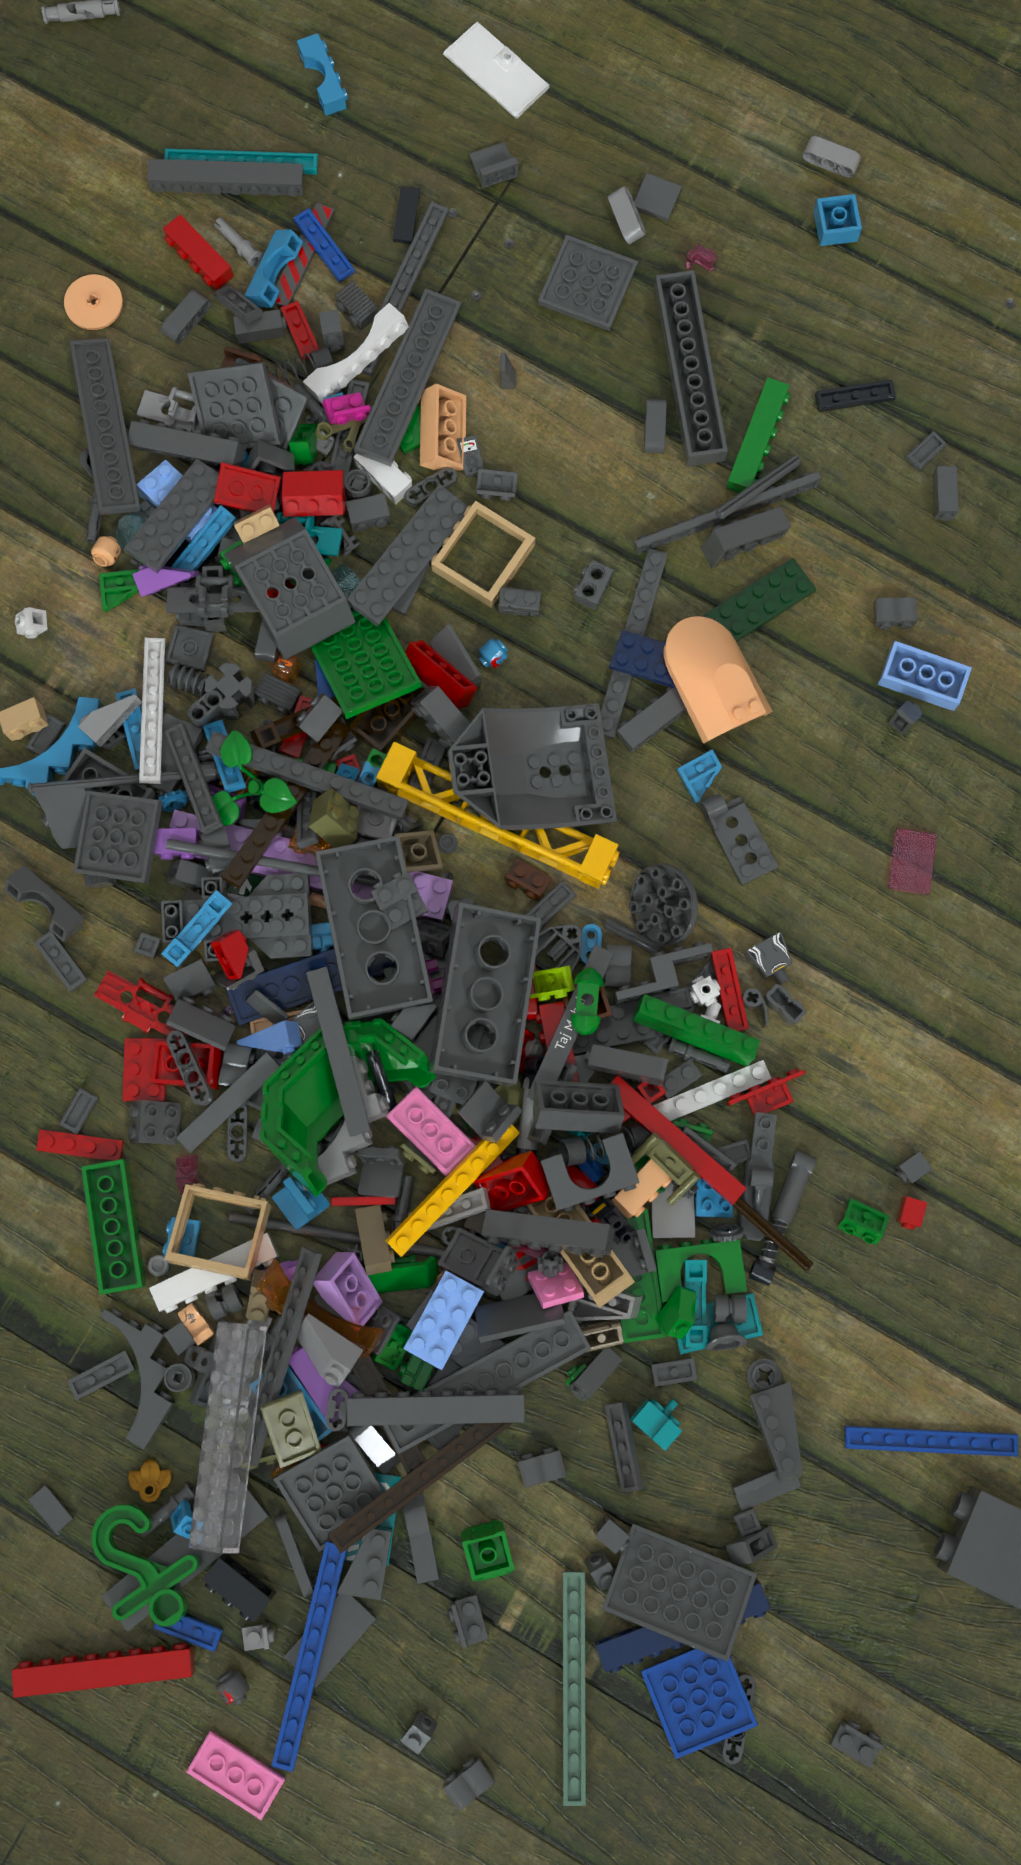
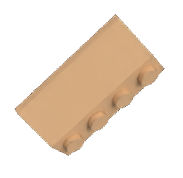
M434 384L426 388L421 397L420 466L434 471H440L445 467H451L454 470H464L466 395L439 384ZM462 438V459L457 439Z

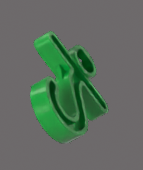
M120 1504L106 1510L96 1520L92 1530L91 1544L95 1555L103 1564L133 1575L140 1582L138 1589L113 1606V1617L118 1621H122L149 1604L148 1612L155 1624L171 1626L179 1622L188 1610V1600L182 1590L173 1586L198 1570L201 1565L200 1557L196 1554H189L167 1567L149 1558L119 1548L113 1539L114 1530L119 1524L125 1523L130 1525L135 1532L144 1533L152 1528L153 1519L143 1508L134 1504Z

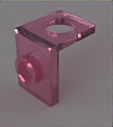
M197 1155L176 1158L175 1179L180 1195H183V1185L185 1183H199L197 1177Z

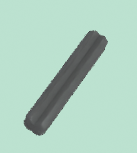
M608 918L604 924V929L652 954L659 952L661 946L653 944L650 941L651 939L611 918Z

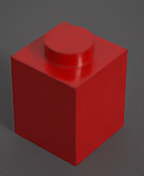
M908 1196L902 1197L896 1222L902 1223L901 1227L909 1230H914V1227H921L927 1202Z

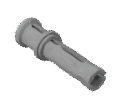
M222 217L218 218L216 222L219 225L214 223V228L236 248L239 256H243L248 261L249 266L255 267L262 260L263 254L260 251H256L252 247V243L249 240H244Z

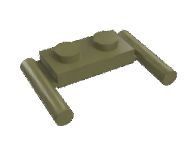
M653 1133L631 1155L633 1164H635L646 1153L666 1174L680 1185L667 1198V1202L670 1205H674L701 1178L697 1172L693 1171L694 1167L664 1139L661 1140L657 1133Z

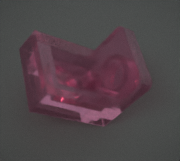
M698 244L695 249H691L688 252L686 268L690 269L697 262L712 272L716 266L718 256L711 249H706Z

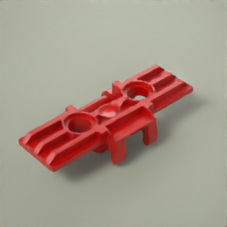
M107 971L94 996L124 1012L122 1021L139 1027L146 1034L149 1033L151 1027L166 1036L170 1032L177 1030L166 1023H160L158 1020V1015L162 1011H166L170 1015L174 1007L170 1004L174 998L172 994L168 995L146 983L142 977L137 985L115 973ZM142 989L164 1001L165 1003L162 1008L137 995L139 990ZM124 991H130L133 994V1000L130 1003L122 1002L121 994ZM178 1036L175 1037L176 1041L179 1042L181 1038Z

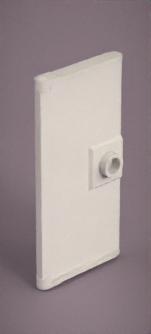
M479 22L471 26L443 53L446 58L516 119L549 88L547 82Z

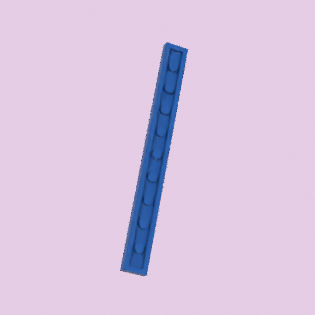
M327 1540L325 1543L271 1765L272 1767L291 1772L295 1768L347 1549L340 1553L332 1541Z

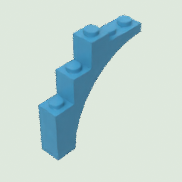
M79 697L73 718L60 739L47 751L30 761L16 766L0 768V785L12 783L13 786H25L27 789L30 782L31 784L52 782L54 771L61 775L67 774L76 760L77 749L79 752H82L84 748L89 751H97L98 745L78 726L85 715L103 707L100 699Z

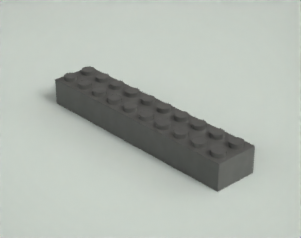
M692 270L656 275L654 291L686 467L724 462L728 449L695 272Z

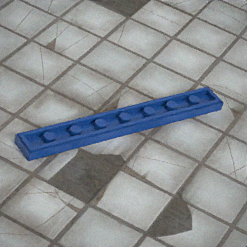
M845 1426L844 1448L1018 1457V1434Z

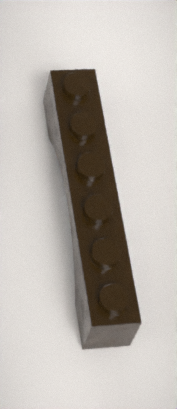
M335 696L329 698L340 707ZM310 707L249 732L255 746L264 749L304 732L296 726L298 723L297 718L303 711L307 712Z

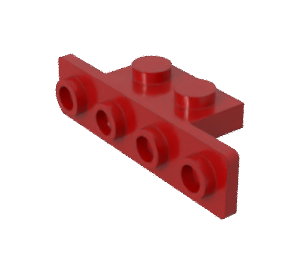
M796 1068L787 1072V1077L783 1079L777 1076L768 1080V1085L761 1087L758 1084L749 1088V1093L741 1095V1092L731 1095L729 1096L730 1101L726 1102V1105L728 1107L746 1099L753 1116H755V1112L769 1113L793 1103L794 1100L786 1082L806 1074L805 1069L799 1071Z

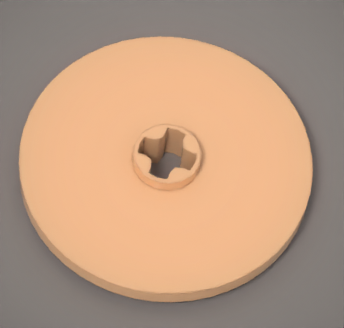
M92 274L80 277L69 286L64 297V307L69 319L75 325L87 330H99L111 325L119 317L123 307V298L119 287L114 281L102 275ZM95 299L96 304L92 305L91 300Z

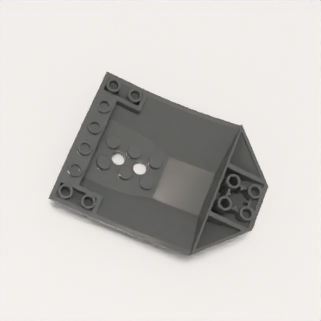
M599 703L522 709L483 707L448 750L453 793L499 829H552L617 822ZM562 766L567 767L569 775H561L559 768ZM540 768H548L550 776L543 778L539 773Z

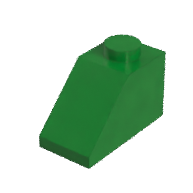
M678 1286L656 1317L657 1322L666 1335L683 1340L693 1326L696 1292L694 1290Z

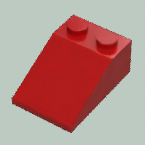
M156 1041L150 1083L186 1087L167 1042ZM174 1042L175 1044L179 1045L180 1049H185L180 1046L179 1042ZM190 1043L210 1088L219 1090L218 1081L222 1067L223 1050L210 1044ZM185 1053L181 1057V1063L185 1065L190 1061L189 1053ZM192 1072L190 1074L189 1081L191 1083H195L198 1080V1073Z
M532 1150L508 1159L480 1175L473 1182L478 1189H487L491 1209L503 1212L544 1200L550 1191L544 1169Z

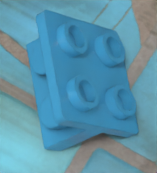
M290 1177L283 1181L285 1187L272 1196L274 1202L295 1230L300 1229L330 1206V1203L322 1193L315 1197L309 1191L304 1190L302 1184L297 1179L293 1181Z

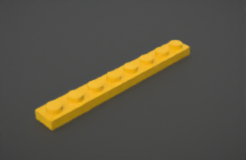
M511 1124L497 1143L482 1139L394 1230L385 1242L402 1257L520 1132Z

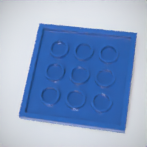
M693 1648L641 1670L676 1759L758 1726L731 1656L728 1662Z

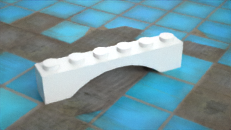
M388 303L375 315L369 335L354 353L336 364L317 368L303 381L308 392L322 404L324 397L335 395L342 388L346 387L370 362L374 361L393 341L405 333L409 326L404 315Z

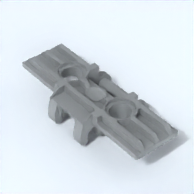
M173 386L169 396L147 390L144 391L137 411L138 417L163 423L171 429L177 426L186 429V432L192 433V430L201 431L195 406L192 410L179 407L177 398L194 402L192 393L179 390L175 386ZM164 407H169L168 415L162 413Z

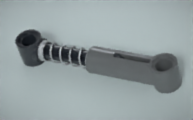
M797 1149L791 1159L789 1172L772 1214L774 1220L772 1226L783 1236H785V1228H788L787 1224L789 1225L793 1222L806 1183L817 1160V1157ZM768 1238L765 1241V1248L762 1249V1255L754 1260L748 1277L766 1286H770L776 1271V1266L774 1265L775 1255L779 1252L778 1246Z

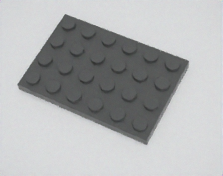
M632 1524L629 1532L630 1537L628 1538L630 1542L622 1552L602 1610L728 1662L757 1573Z

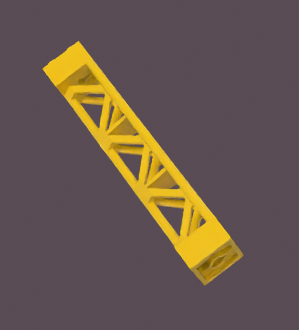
M393 742L376 776L378 787L384 790L387 788V792L407 799L409 802L573 876L592 887L600 889L601 885H606L611 873L609 868L610 866L614 868L620 854L617 851L619 844L597 834L592 838L571 827L553 829L579 840V842L552 849L544 829H534L540 845L526 839L529 830H523L519 836L508 830L499 829L481 814L480 818L467 812L470 805L465 801L461 808L449 804L461 799L453 793V789L432 794L423 770H427L452 782L451 773L418 758L416 751ZM414 770L422 791L408 785ZM588 850L582 864L567 858Z

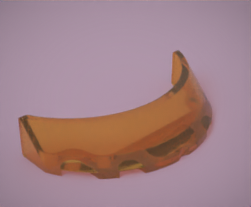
M274 1258L256 1287L258 1291H261L267 1297L266 1306L270 1310H274L282 1315L291 1281L283 1272L279 1261ZM308 1299L301 1322L302 1324L309 1313L361 1348L363 1352L360 1358H367L371 1354L385 1331L382 1328L366 1327L346 1321L321 1308L310 1299Z

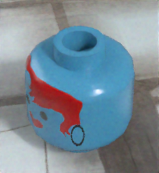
M489 639L479 648V654L481 655L479 660L486 668L489 665L492 668H497L508 658L506 653L508 649L499 639Z

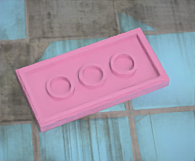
M417 1086L386 1116L445 1177L476 1146Z
M210 1730L186 1771L260 1820L263 1819L286 1779L285 1776Z

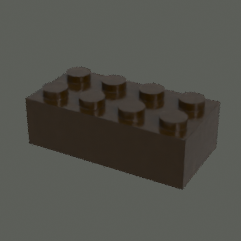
M421 681V688L360 713L350 725L351 732L371 749L375 748L386 754L393 742H396L417 719L418 716L412 710L414 706L410 702L427 685Z

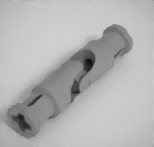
M87 0L84 2L61 3L53 7H46L45 5L41 7L45 24L59 20L60 22L104 18L105 15L112 14L121 15L118 0ZM75 9L77 10V14L71 13Z

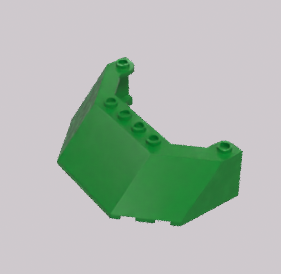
M382 1018L363 1023L361 1021L344 1022L343 1027L351 1057H357L366 1062L368 1067L367 1075L374 1087L376 1086L375 1078L366 1056L371 1051L375 1059L373 1050H379L389 1082L408 1080L415 1087L424 1088L436 1078L435 1073L429 1072L430 1062L426 1054ZM321 1027L263 1083V1103H261L262 1125L259 1136L260 1140L291 1174L315 1197L327 1186L326 1177L317 1169L318 1142L344 1117Z

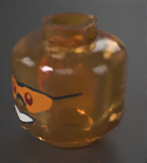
M279 655L272 667L274 676L287 683H293L302 669V665L298 661L299 658L295 655L284 660L282 655Z

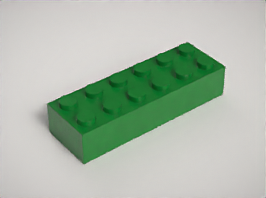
M121 1159L82 1166L81 1170L99 1295L147 1287L128 1160Z

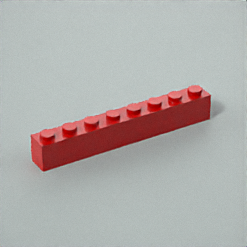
M186 1642L173 1644L171 1648H165L164 1645L152 1646L151 1650L145 1651L142 1650V1647L129 1649L128 1653L112 1650L108 1651L107 1655L98 1656V1653L95 1652L85 1654V1658H76V1655H69L59 1661H54V1658L41 1659V1663L33 1664L32 1660L21 1661L12 1669L13 1698L192 1677L195 1673L193 1645L187 1646Z

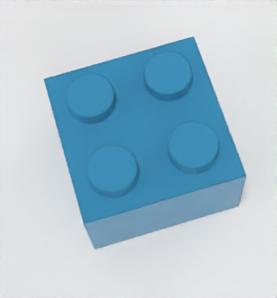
M855 194L817 199L813 213L820 246L857 242L862 226Z

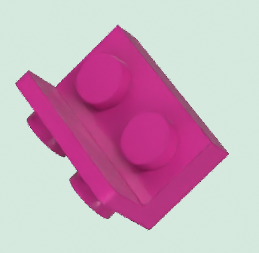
M360 392L324 399L322 402L330 425L336 423L342 425L351 420L362 421L371 410L370 405L365 406Z

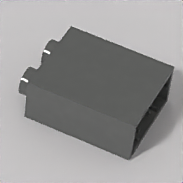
M970 1486L968 1493L959 1491L950 1511L951 1516L957 1518L951 1534L942 1532L934 1548V1557L940 1559L937 1567L945 1573L1021 1609V1509L973 1486Z

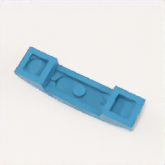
M216 890L161 954L176 967H179L233 903Z

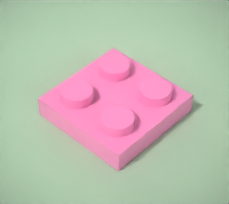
M567 1262L563 1263V1272H559L557 1277H545L543 1272H538V1270L528 1272V1280L543 1309L584 1298V1291Z

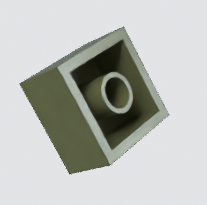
M330 788L313 801L308 827L333 848L347 846L356 840L360 812L355 806L347 802L341 794Z

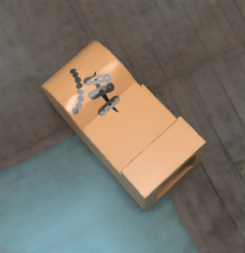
M191 1302L178 1312L179 1318L187 1327L198 1346L215 1335L216 1331L194 1303Z

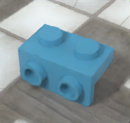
M172 1217L171 1221L167 1224L166 1231L169 1235L167 1242L163 1246V1255L165 1256L176 1217ZM188 1219L179 1254L196 1257L202 1221Z

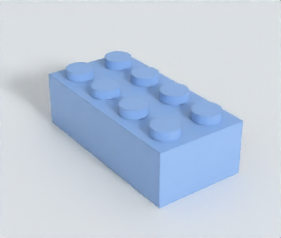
M165 460L136 484L139 496L157 508L183 475ZM212 505L187 536L186 540L191 543L217 510L214 505Z
M894 641L886 658L878 685L954 711L960 704L972 667Z
M446 1270L404 1349L442 1370L484 1291Z

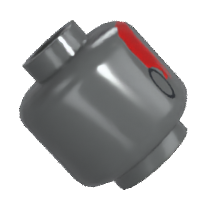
M229 1669L217 1679L216 1690L225 1704L234 1703L238 1705L247 1698L245 1694L249 1690V1685L239 1670L233 1671Z

